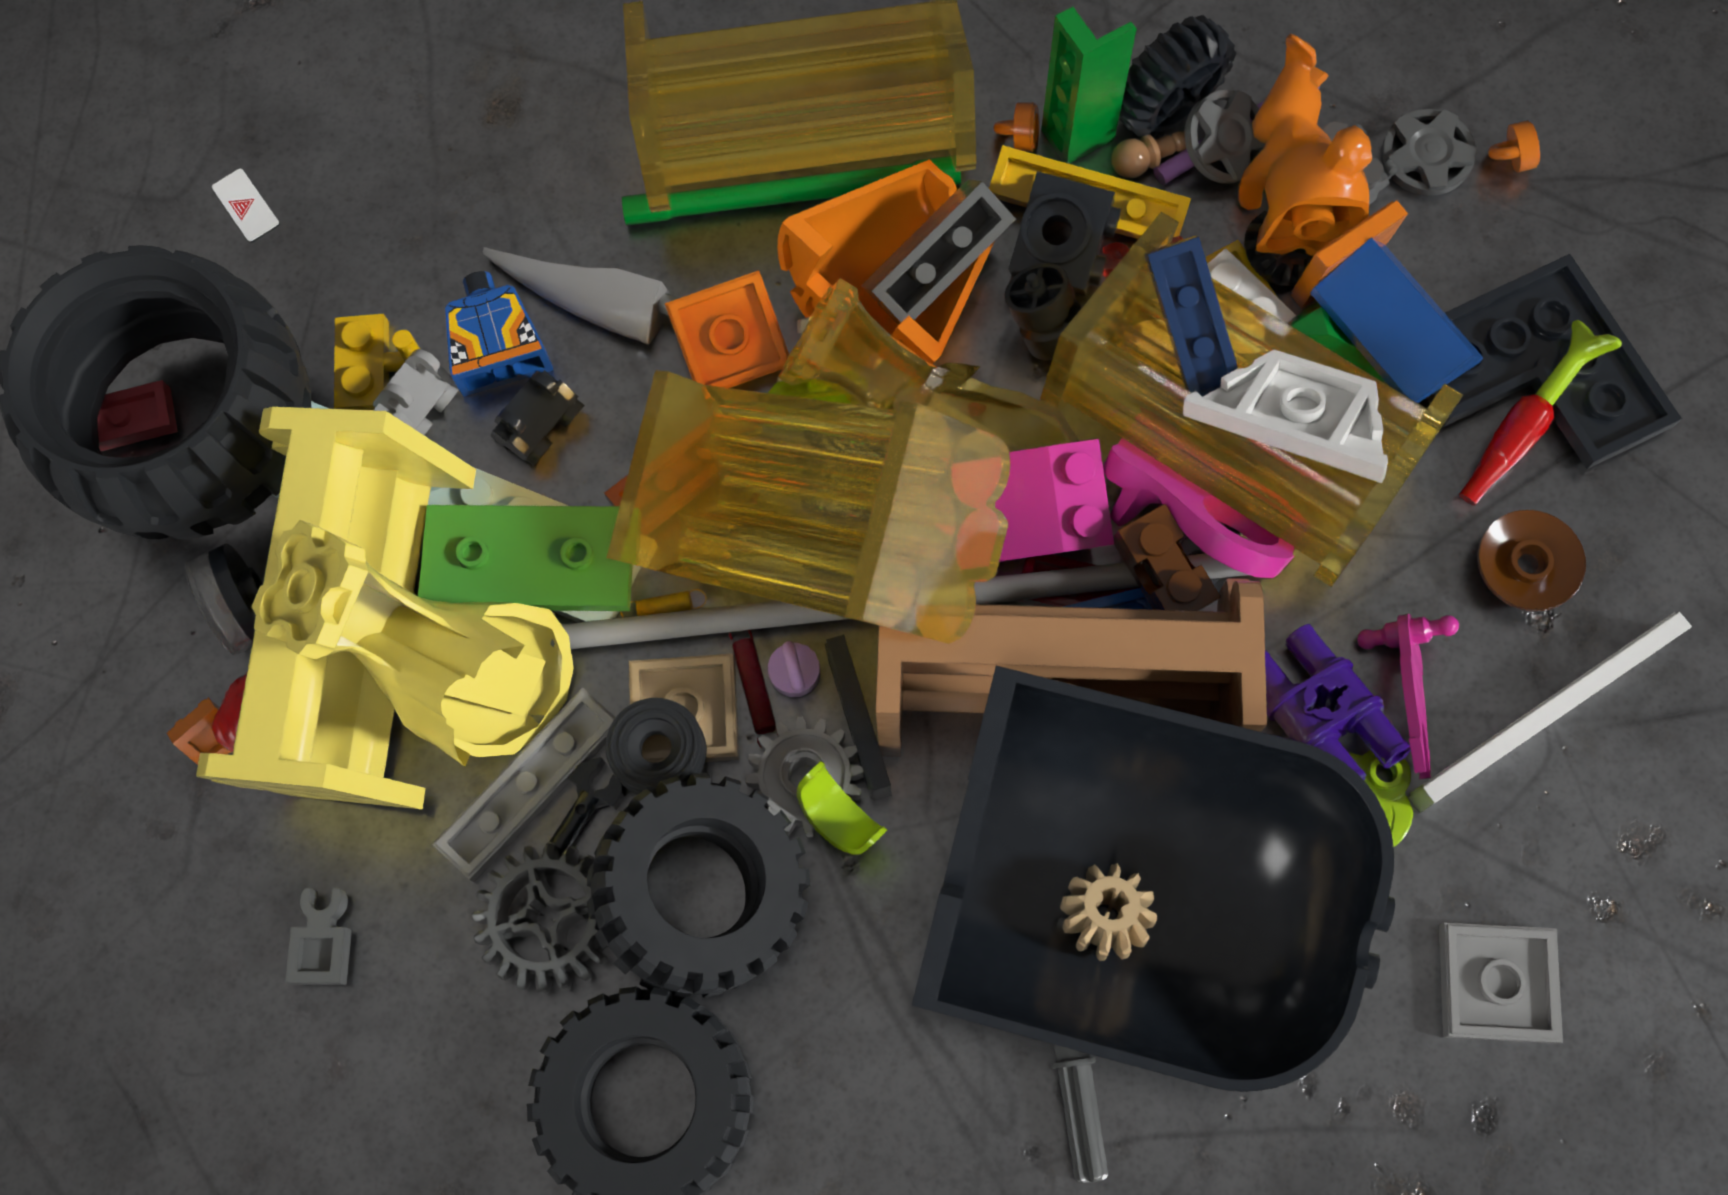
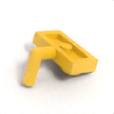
M384 314L336 317L334 409L374 410V400L389 383V372H397L411 353L416 349H420L412 334L407 330L397 331L393 335L392 342L398 352H389V321Z

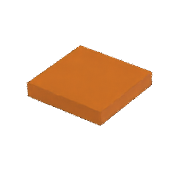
M1397 200L1395 202L1391 201L1317 251L1292 290L1291 297L1302 309L1314 301L1315 298L1310 294L1312 289L1371 237L1387 245L1407 217L1408 213Z
M759 270L665 303V308L699 399L793 366Z

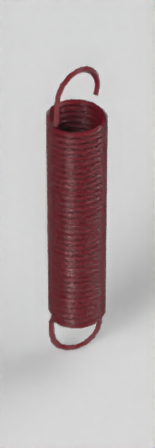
M748 630L750 637L735 641L732 644V649L754 731L756 734H766L776 730V722L762 675L756 646H754L752 632ZM729 632V637L732 640V633Z

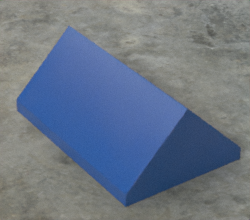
M1372 237L1310 292L1408 409L1476 366L1483 359L1481 354L1387 246Z

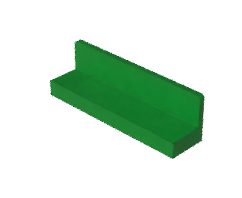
M1073 6L1055 15L1041 131L1064 163L1072 164L1115 139L1137 30L1135 25L1129 22L1096 39Z

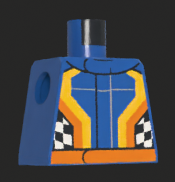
M485 271L473 272L463 279L467 297L451 301L445 307L449 370L453 381L463 397L530 378L535 371H553L552 362L514 286L506 285L495 288L492 275Z

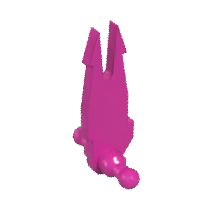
M1410 614L1398 615L1397 621L1386 623L1382 629L1373 631L1364 629L1357 635L1358 645L1366 650L1379 645H1386L1391 649L1400 647V665L1410 736L1409 743L1414 772L1419 773V779L1431 778L1430 750L1422 678L1424 674L1419 644L1429 643L1433 636L1454 635L1459 629V622L1451 615H1445L1440 619L1431 621L1424 616L1412 618Z

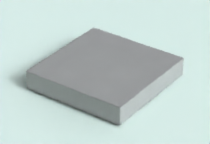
M1442 923L1439 925L1443 1037L1563 1043L1557 928Z

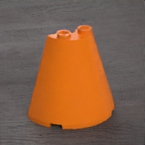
M930 159L789 216L782 222L779 230L777 250L780 268L784 271H790L795 283V287L790 293L805 317H819L822 327L819 334L830 345L848 359L876 373H880L884 368L896 370L898 377L915 376L926 371L938 360L994 244L993 242L915 320L907 316L900 324L896 323L864 290L861 285L957 191L953 179L940 170Z

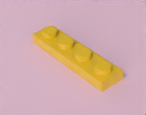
M1002 145L989 186L991 192L999 200L1027 207L1037 171L1115 192L1113 206L1122 209L1115 233L1163 247L1178 242L1191 198Z

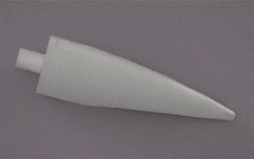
M486 247L483 248V255L544 299L584 320L649 344L656 337L666 315H668L665 303L678 299V297L671 295L662 281L618 268H587L550 263Z

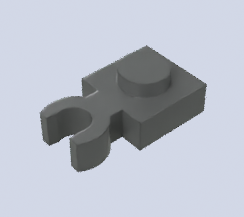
M304 888L300 897V907L307 917V926L290 928L285 983L294 985H347L352 929L336 927L337 920L344 914L347 908V894L344 890L332 888L330 905L323 910H319L317 907L318 891Z

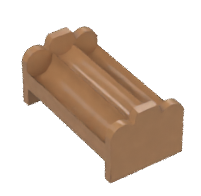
M884 568L881 573L876 721L882 757H901L903 711L984 713L996 665L1262 732L1267 726L1264 597L1262 585L1259 581H1249V579L1226 578L1219 591L1221 598L1218 599L1217 612L905 602L906 569Z

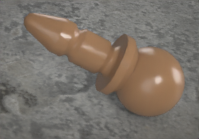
M1178 131L1172 133L1171 136L1167 135L1158 139H1154L1148 134L1142 136L1140 140L1126 139L1120 142L1114 148L1111 157L1114 170L1124 178H1136L1141 176L1148 168L1154 169L1158 167L1161 158L1172 155L1175 151L1180 152L1186 149L1185 131Z

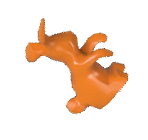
M1289 34L1285 39V66L1252 122L1254 137L1264 143L1265 146L1244 170L1239 183V202L1241 207L1247 210L1259 209L1262 204V192L1265 188L1269 210L1263 224L1259 228L1256 245L1257 252L1284 255L1302 248L1305 249L1306 254L1314 256L1324 246L1369 217V186L1363 169L1372 161L1371 141L1365 132L1356 125L1338 131L1333 140L1317 125L1321 109V92L1318 87L1329 75L1314 67L1317 64L1316 50L1298 36Z

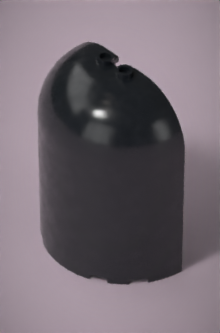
M996 665L968 776L969 781L944 882L939 893L912 1006L1227 1091L1250 1092L1273 1089L1294 1082L1317 1069L1338 1049L1348 1035L1357 1016L1364 988L1373 989L1380 967L1379 954L1369 952L1375 930L1388 932L1395 911V898L1389 896L1394 875L1392 834L1385 812L1368 784L1346 763L1312 745ZM1118 863L1121 870L1120 878L1126 881L1130 875L1139 873L1141 880L1136 891H1153L1154 900L1147 909L1156 913L1157 921L1153 928L1146 929L1149 940L1144 947L1141 948L1131 944L1132 951L1129 957L1123 960L1117 956L1111 947L1106 960L1099 961L1096 956V945L1090 943L1087 949L1083 951H1078L1076 948L1081 932L1064 933L1062 926L1065 919L1070 915L1063 912L1060 906L1063 897L1072 895L1068 887L1074 877L1086 880L1087 870L1094 864L1107 877L1111 865ZM1100 905L1098 911L1102 916H1105L1108 912V905ZM1112 908L1108 919L1115 920L1117 919L1118 912Z

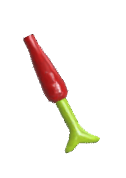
M1572 321L1571 341L1567 354L1536 394L1523 396L1511 407L1494 433L1472 477L1463 487L1459 496L1467 503L1475 506L1487 490L1523 458L1546 433L1554 419L1553 404L1582 366L1596 357L1620 348L1622 345L1621 340L1609 334L1594 336L1582 321Z

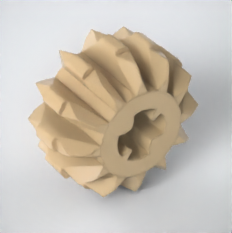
M1118 863L1111 865L1107 877L1103 875L1095 864L1088 868L1086 880L1074 877L1068 887L1072 895L1063 897L1060 906L1063 912L1070 915L1063 923L1064 933L1081 932L1076 948L1078 951H1083L1087 949L1090 943L1096 945V956L1099 961L1106 960L1111 947L1122 960L1129 957L1132 951L1131 944L1141 948L1144 947L1149 940L1146 929L1153 928L1157 921L1156 913L1147 909L1154 900L1153 891H1136L1141 880L1139 873L1130 875L1126 881L1120 878L1121 870ZM1100 905H1108V912L1105 916H1102L1098 911ZM1112 908L1118 912L1117 919L1115 920L1108 919Z

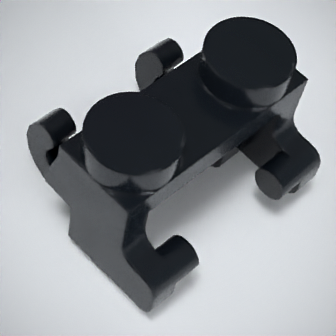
M545 370L543 372L535 371L507 406L497 415L495 422L498 425L493 429L490 436L501 446L509 448L523 461L527 460L535 466L553 444L546 437L558 422L567 428L585 405L577 399L579 396L560 379L557 381Z

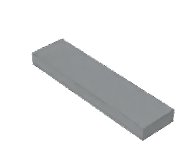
M581 688L432 845L470 881L475 882L570 782L569 777L577 765L591 760L606 744L609 728L616 717L584 688Z

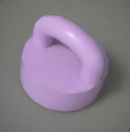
M786 641L770 657L768 662L769 679L773 687L780 694L788 697H802L810 693L818 684L821 676L819 660L815 652L808 646Z

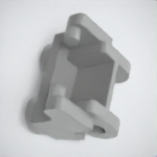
M416 349L374 400L373 406L375 409L373 411H387L425 435L433 425L431 421L425 418L432 408L441 413L459 389L451 384L453 381L452 377L432 354L422 349Z

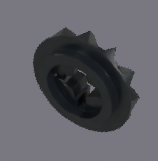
M1263 211L1252 220L1246 230L1244 238L1246 256L1254 270L1265 280L1282 286L1295 285L1313 256L1306 254L1305 249L1302 248L1287 253L1280 259L1278 258L1280 254L1257 252L1256 245L1259 228L1267 215V211Z

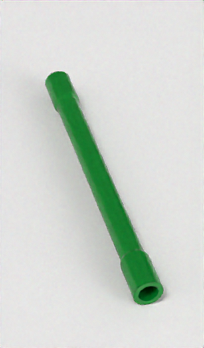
M958 155L929 158L940 170L949 175L956 185H961V169ZM929 159L916 160L909 164L672 193L660 191L622 196L623 215L627 226L667 221L673 217L835 198Z

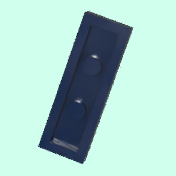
M1192 236L1144 253L1186 393L1189 395L1196 391L1203 397L1220 388L1221 377L1238 369L1200 238L1199 236Z

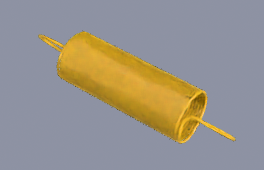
M688 590L630 602H635L637 616L691 610V606L693 608ZM699 590V591H701V592L705 595V602H704V604H703L702 606H700V607H703V606L705 605L706 601H707V597H706V594H705L702 590Z

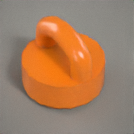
M1017 102L1014 120L996 122L993 126L994 132L1000 135H1013L1015 149L1034 152L1038 147L1040 131L1038 106L1034 102Z
M1528 120L1508 125L1507 141L1492 145L1488 149L1489 157L1494 160L1511 159L1513 168L1517 173L1537 168L1540 162V146L1534 125Z

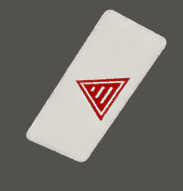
M243 169L234 171L212 185L213 191L248 241L255 240L279 224V221Z

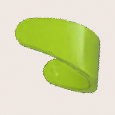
M820 761L803 777L797 786L796 795L799 806L812 827L827 842L843 852L860 855L866 852L887 829L872 820L842 790L827 771L826 765Z

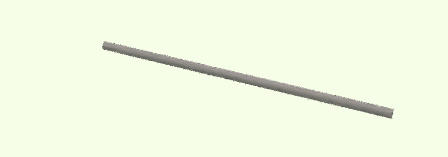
M1206 553L1187 555L1195 567L1202 564L1210 579L1248 575L1230 568ZM1144 561V567L1155 585H1160L1154 572ZM1125 562L906 586L905 602L989 604L1135 588L1139 586ZM880 589L561 625L569 635L570 648L579 649L880 615ZM552 639L551 646L554 647L555 643Z

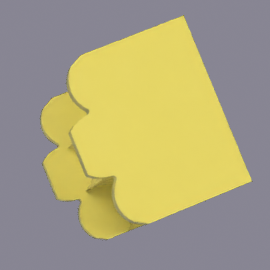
M294 407L264 408L259 433L273 441L272 449L286 456L263 585L270 584L277 574L279 560L275 550L283 531L292 530L298 521L302 520L317 525L365 550V559L373 569L413 594L425 526L426 507L431 487L473 489L476 469L387 411ZM255 629L233 755L200 753L196 777L210 779L211 782L242 788L267 790L290 796L423 809L426 790L424 787L384 778L395 708L363 663L352 652L342 651L313 659L298 655L286 648L285 642L266 636Z

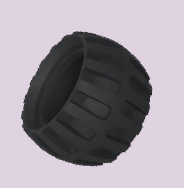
M145 245L128 246V251L111 254L100 251L81 258V264L62 275L56 272L41 284L40 288L42 291L26 309L21 307L10 325L12 335L7 349L0 351V384L4 390V394L0 395V409L8 435L18 448L27 469L55 499L81 517L118 533L138 538L159 540L169 536L176 539L199 538L214 534L213 529L227 524L238 525L255 515L254 509L261 505L272 494L277 496L280 493L286 456L273 450V441L260 435L259 429L264 408L269 407L311 408V389L308 374L302 362L295 338L279 313L255 288L234 276L226 268L203 257L178 250L172 253L160 247ZM196 338L225 344L228 361L224 390L204 423L179 444L145 457L103 456L99 449L97 417L108 387L130 361L159 344Z

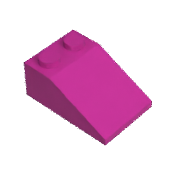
M1099 439L930 465L945 569L1114 544Z

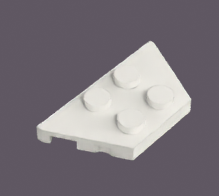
M1274 349L1255 359L1254 363L1249 367L1236 369L1221 377L1220 388L1203 397L1195 391L1187 395L1184 400L1183 416L1379 483L1383 482L1386 475L1388 459L1387 455H1383L1381 441L1383 424L1381 414L1377 411L1379 397L1376 381Z

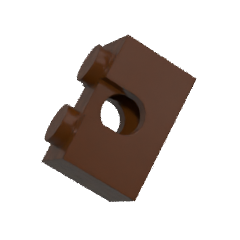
M1166 504L1119 529L1113 536L1114 545L1153 610L1200 611L1220 599L1221 596L1202 564L1195 567L1186 556L1180 542L1184 534ZM1144 561L1154 572L1160 584L1159 589L1149 577L1144 567Z

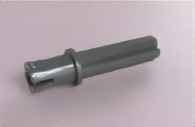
M1054 1045L1056 1062L1051 1063L1052 1069L1058 1068L1074 1177L1080 1183L1102 1181L1107 1178L1108 1169L1091 1068L1092 1063H1097L1096 1057L1090 1058V1054Z

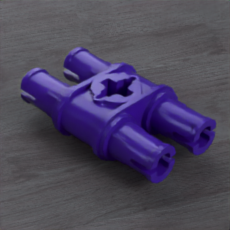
M1310 624L1296 629L1285 641L1287 649L1290 650L1311 676V678L1301 684H1293L1268 651L1265 650L1267 717L1271 721H1276L1291 740L1312 745L1332 754L1352 768L1363 780H1365L1366 773L1338 741L1344 735L1357 733L1385 769L1394 766L1409 754L1411 749L1409 743L1406 742L1383 714L1385 707L1382 698L1374 696L1352 670L1353 663L1344 657L1337 658ZM1315 705H1318L1320 709L1317 710ZM1329 708H1335L1334 712H1331Z

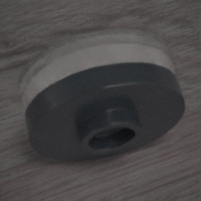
M227 543L186 561L185 572L191 592L215 637L232 655H238L251 649L256 617L251 606L259 587L263 585L258 574L253 568H248L238 552Z

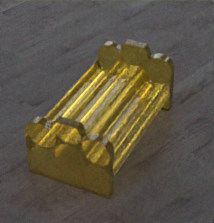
M929 0V2L652 39L649 36L643 1L623 3L629 116L651 213L671 210L670 190H672L671 186L946 149L948 153H951L955 172L976 169L974 69L957 0Z
M1160 212L1060 334L1040 401L1057 413L1062 411L1067 404L1072 405L1273 535L1288 542L1295 549L1320 564L1313 577L1331 588L1372 532L1463 394L1444 383L1426 409L1212 278L1238 369L1249 367L1254 363L1255 359L1275 349L1376 381L1379 397L1377 411L1381 414L1383 424L1381 440L1383 455H1387L1388 459L1386 475L1383 482L1379 483L1183 416L1184 400L1191 392L1184 387L1144 253L1171 244L1179 222Z
M655 370L606 558L950 644L961 639L972 622L976 605L974 584L976 582L989 581L996 576L1008 521L1004 514L995 508V502L1002 495L1009 479V450L1002 438L919 403L900 401L898 410L703 385L669 371Z

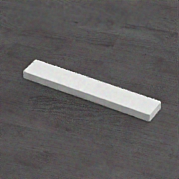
M1675 612L1423 783L1409 793L1411 796L1408 798L1419 813L1423 812L1686 632L1692 626L1680 612L1677 614Z

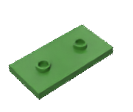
M427 505L418 597L450 603H519L550 609L551 611H630L636 518L634 507Z

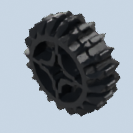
M1204 15L1195 18L1190 16L1185 18L1181 24L1178 22L1172 24L1170 29L1164 34L1159 33L1155 41L1150 45H1145L1144 51L1138 57L1132 59L1121 106L1120 121L1138 137L1148 134L1154 137L1157 134L1163 136L1169 129L1175 128L1181 122L1187 120L1193 106L1200 99L1215 92L1220 85L1224 84V76L1233 67L1232 62L1235 59L1236 52L1234 50L1235 45L1228 38L1229 34L1219 24L1217 25Z

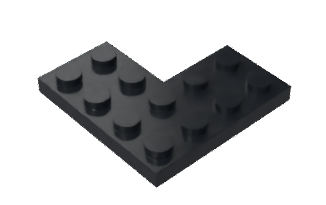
M1571 254L1445 312L1447 317L1481 354L1483 359L1479 364L1426 397L1444 427L1532 385L1537 393L1567 354L1571 341L1572 321L1575 320L1582 321L1594 336L1609 334L1619 338L1622 343L1620 348L1596 357L1582 366L1553 404L1555 422L1586 469L1673 428L1682 420Z

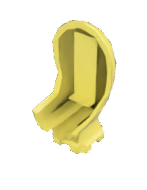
M299 520L292 530L283 531L275 550L279 560L277 574L270 584L259 587L251 606L256 615L254 629L266 636L285 642L286 648L298 655L313 659L342 651L352 652L363 663L379 688L393 704L403 725L418 737L437 746L463 766H466L470 755L486 757L517 753L528 745L554 718L567 701L574 669L569 635L550 609L508 602L450 603L417 597L373 569L365 559V550L317 525ZM552 639H553V641H554V643H555L554 647L551 646V640H552ZM531 715L545 716L541 723L538 724Z

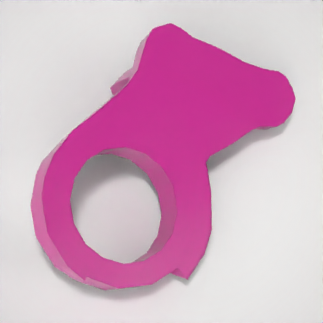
M1131 421L1119 443L1112 446L1104 463L1103 470L1108 480L1123 488L1110 513V518L1118 526L1127 524L1151 503L1166 504L1179 528L1192 542L1213 559L1236 571L1254 577L1274 578L1295 557L1293 555L1295 544L1289 533L1277 522L1278 516L1248 496L1196 474L1170 447L1168 440L1157 430L1147 424ZM1219 522H1222V523H1224V524H1226V525H1228V526H1230V527L1236 529L1237 531H1239L1240 533H1242L1244 536H1246V537L1249 538L1250 540H1247V539H1245V538H1243V537H1241V536L1235 534L1234 532L1230 531L1229 529H1227L1226 527H1224V526H1223L1222 524H1220Z

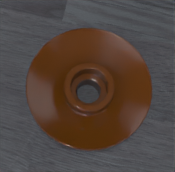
M1519 510L1508 513L1489 526L1479 543L1478 567L1485 584L1496 597L1512 607L1536 612L1551 610L1564 604L1574 596L1584 580L1586 557L1579 538L1566 523L1548 513L1536 510ZM1524 559L1530 562L1533 567V573L1529 574L1523 571L1517 563L1518 560Z

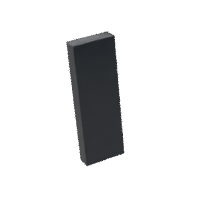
M845 635L826 639V655L854 746L856 745L859 763L864 771V779L870 799L873 798L875 801L892 796L891 783Z

